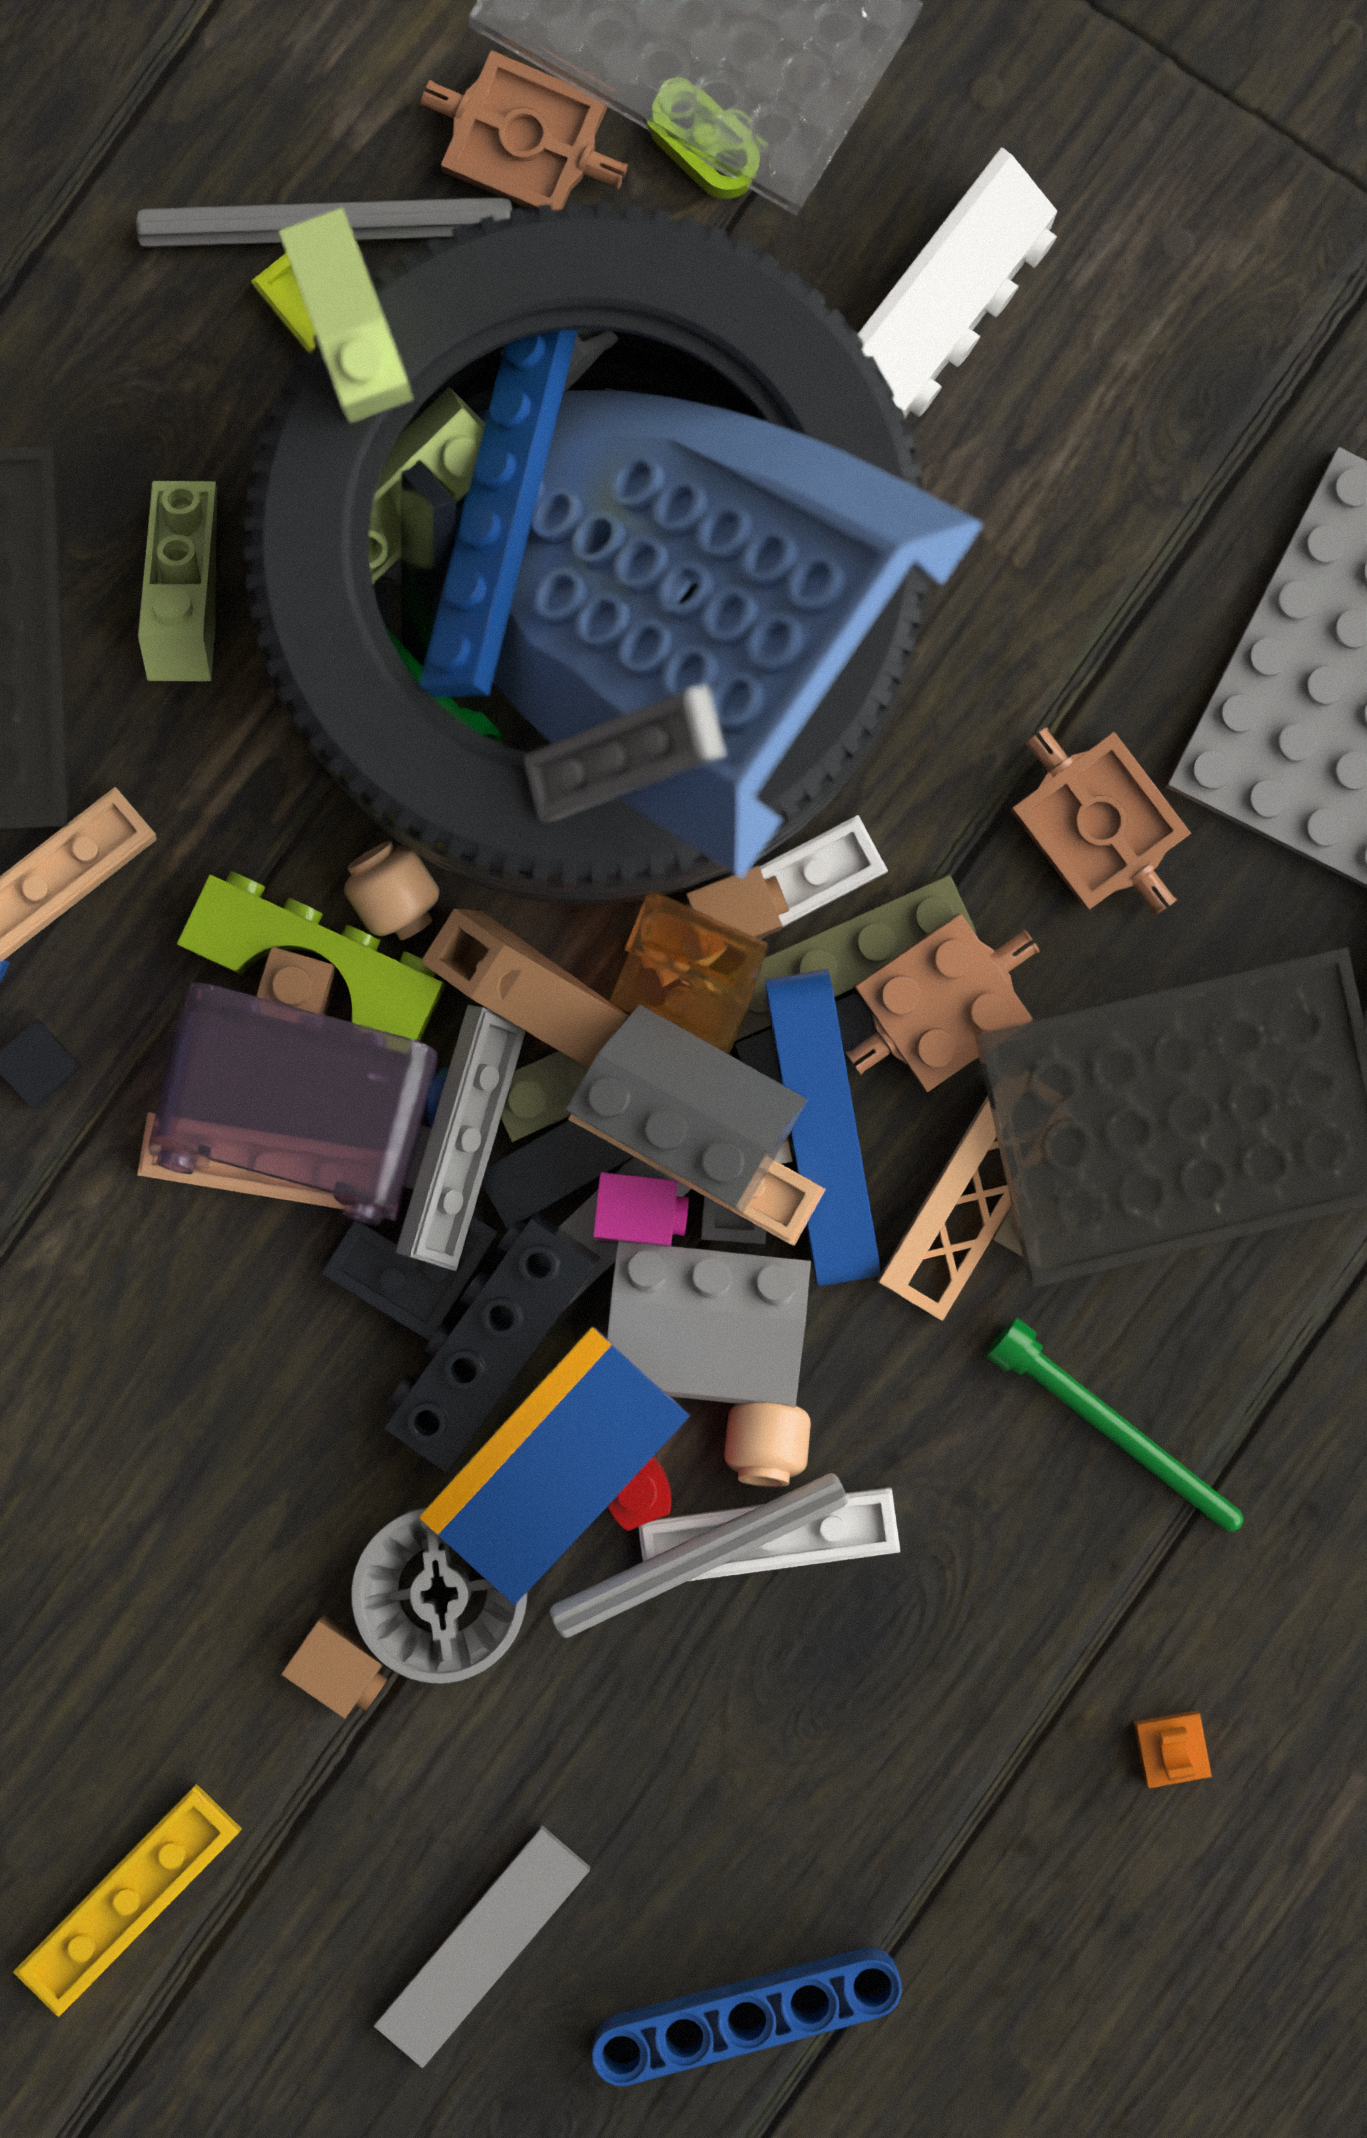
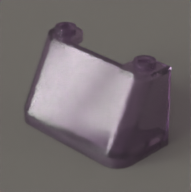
M191 983L187 987L180 1009L147 1148L150 1155L158 1157L156 1163L159 1166L174 1172L193 1174L196 1166H209L210 1161H215L333 1193L334 1199L345 1206L343 1215L358 1222L379 1225L382 1218L397 1221L422 1129L427 1119L429 1095L438 1074V1054L428 1045L410 1038L204 983Z

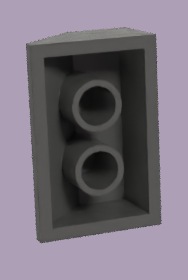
M639 1004L598 1053L566 1111L744 1213L808 1100Z

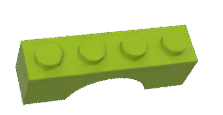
M230 871L226 881L209 875L177 943L179 946L241 975H244L257 962L268 957L271 947L285 951H307L320 955L336 966L348 985L352 1000V1026L415 1055L447 987L443 982L434 978L436 973L421 963V958L405 951L399 962L376 951L381 940L347 924L341 935L318 924L323 915L321 912L291 898L287 899L284 908L261 898L265 889L263 885Z

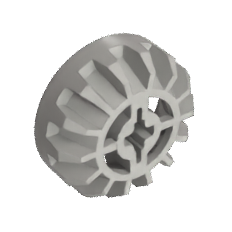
M428 1507L416 1508L404 1513L384 1526L363 1551L357 1564L352 1584L354 1618L366 1645L381 1662L393 1671L410 1679L428 1683H450L464 1680L489 1668L511 1646L525 1616L527 1593L513 1605L486 1579L470 1581L468 1574L463 1568L451 1562L449 1545L419 1518ZM425 1549L423 1552L424 1569L417 1575L411 1588L399 1590V1580L405 1565L415 1554ZM436 1560L438 1561L440 1576H443L445 1585L447 1587H456L458 1594L453 1595L448 1602L445 1622L443 1610L439 1608L437 1599L433 1597L426 1598L424 1593L425 1590L431 1588L435 1581V1574L438 1571ZM487 1590L486 1602L478 1618L468 1627L459 1631L458 1616L464 1611L471 1597V1591ZM410 1599L413 1609L419 1617L431 1623L432 1632H428L414 1624L404 1612L400 1600Z

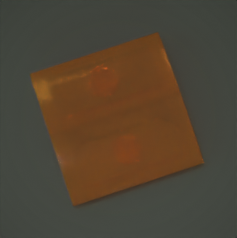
M659 892L648 893L625 947L629 954L609 1003L630 1013L640 1004L728 1054L732 1050L752 998L768 943Z

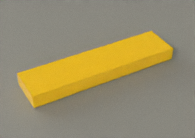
M196 1784L38 1945L13 1973L59 2017L229 1844L242 1828Z

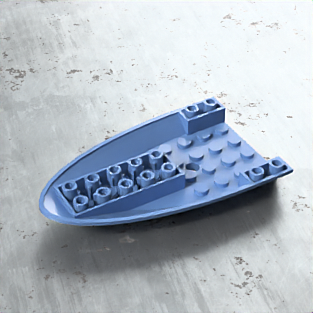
M563 391L492 681L515 708L552 744L685 690L708 686L725 756L619 796V798L740 878H743L782 821L753 798L757 790L908 568L911 567L943 584L982 525L974 518L843 451L762 420L722 408L672 397L628 391ZM489 409L478 414L485 423ZM468 492L456 502L455 542ZM692 582H699L695 595L688 602L679 605V600Z

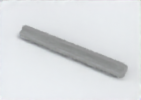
M829 1473L554 1604L550 1608L551 1619L562 1638H569L844 1507L848 1502L845 1490L839 1478L835 1474Z

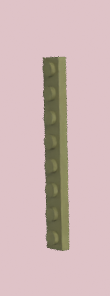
M948 875L655 1007L651 1011L720 1050L771 1027L764 983L766 979L828 969L835 998L855 989L853 985L957 913H961L975 934L977 932L951 875ZM558 1051L515 1070L501 1115L511 1141H518L569 1118L571 1113L567 1112L566 1109L589 1068Z

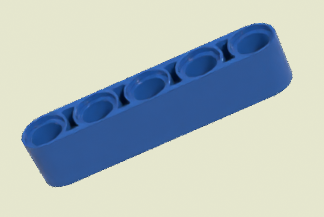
M823 969L766 979L764 983L781 1084L808 1100L790 1131L796 1171L801 1176L826 1189L806 1224L817 1287L881 1276L829 970Z
M874 1947L861 1948L619 2013L605 2019L597 2028L592 2051L593 2065L598 2075L607 2083L616 2086L632 2085L880 2018L890 2013L899 2003L902 1994L899 1972L893 1959L885 1951ZM869 1968L882 1970L889 1977L887 1987L882 1993L867 1997L854 1989L855 1978L860 1972ZM805 1985L817 1986L826 1993V2002L820 2010L814 2013L800 2012L791 2003L792 1996L797 1989ZM742 2002L757 2004L765 2014L763 2021L751 2030H742L735 2027L728 2018L730 2011ZM679 2019H689L700 2026L702 2035L695 2044L681 2047L669 2040L666 2034L667 2028ZM616 2036H626L632 2038L638 2044L640 2052L634 2060L628 2063H617L606 2055L604 2051L605 2044Z

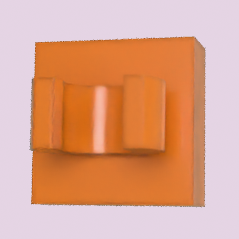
M1197 1710L1134 1721L1145 1785L1148 1788L1212 1777L1201 1717Z

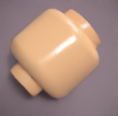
M387 841L367 851L348 866L347 869L351 876L345 884V895L371 934L385 936L396 932L399 939L404 940L418 933L432 922L433 919L427 911L437 902L439 888L416 852L406 846L395 848L391 841Z
M762 1402L736 1404L730 1409L728 1414L724 1451L726 1463L731 1469L738 1472V1480L742 1483L771 1488L788 1486L790 1477L799 1475L807 1466L811 1428L810 1417L805 1410L798 1406L793 1408L787 1405Z

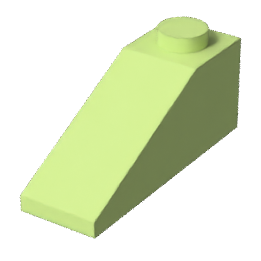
M343 207L279 230L349 422L358 421L414 400Z

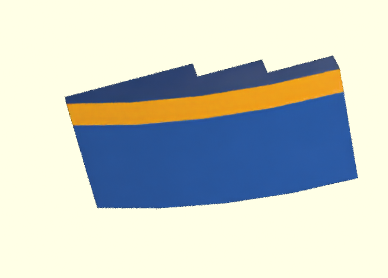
M592 1327L419 1518L515 1605L636 1476L690 1415L597 1329Z

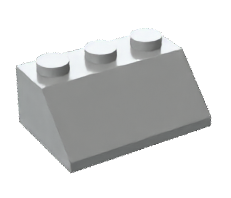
M618 1241L607 1340L671 1397L737 1404L755 1402L776 1403L795 1408L806 1322L811 1261Z

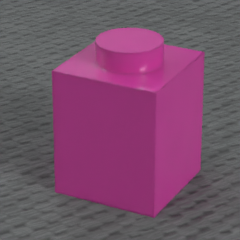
M600 1172L593 1236L594 1242L618 1244V1241L671 1247L672 1235L685 1236L689 1197L676 1196L677 1180Z

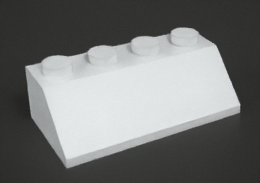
M1002 147L858 333L864 344L863 352L867 357L873 355L879 364L880 370L894 391L895 398L893 400L897 408L901 407L905 418L910 411L918 417L925 412L942 387L934 381L948 362L958 367L965 360L980 338L973 331L975 326L987 311L995 318L1001 313L1019 287L1011 281L1025 261L1034 268L1057 238L1056 235L1049 231L1057 210L1016 159Z

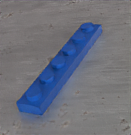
M575 330L555 331L527 337L507 344L504 347L420 682V687L435 698L489 695L577 337Z

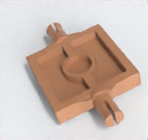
M492 50L479 79L464 95L438 85L431 80L426 86L427 92L424 91L420 106L427 107L454 119L453 138L441 163L442 172L499 197H507L511 202L527 209H537L538 205L551 204L552 210L563 209L571 190L582 180L584 175L615 187L617 190L622 184V178H625L628 164L595 152V135L607 110V99Z
M1047 727L1025 744L1031 749L1048 774L1044 777L1036 791L1014 806L1010 811L1086 911L1090 910L1112 892L1127 889L1133 885L1154 912L1153 914L1155 916L1177 899L1173 897L1154 869L1159 865L1165 853L1189 836L1191 832L1115 732L1089 751L1074 754L1068 758L1048 731L1049 729Z
M957 913L853 985L871 1011L874 1028L877 1032L850 1051L845 1052V1054L854 1063L853 1066L858 1073L862 1075L864 1071L892 1053V1055L907 1064L922 1088L926 1092L930 1091L1033 1020L1014 992L1011 976L1008 972L1035 953H1039V948L1034 942L1028 943L1032 940V937L1023 929L1020 934L993 951V949L978 939L961 913ZM873 1050L871 1053L860 1059L862 1056Z

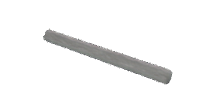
M507 197L153 208L138 211L136 230L139 243L145 248L283 243L279 230L343 207L355 241L435 238L437 236L438 238L453 237L452 229L464 224L467 227L480 222L482 218L492 215L495 221L510 218L509 211L513 210L511 200Z

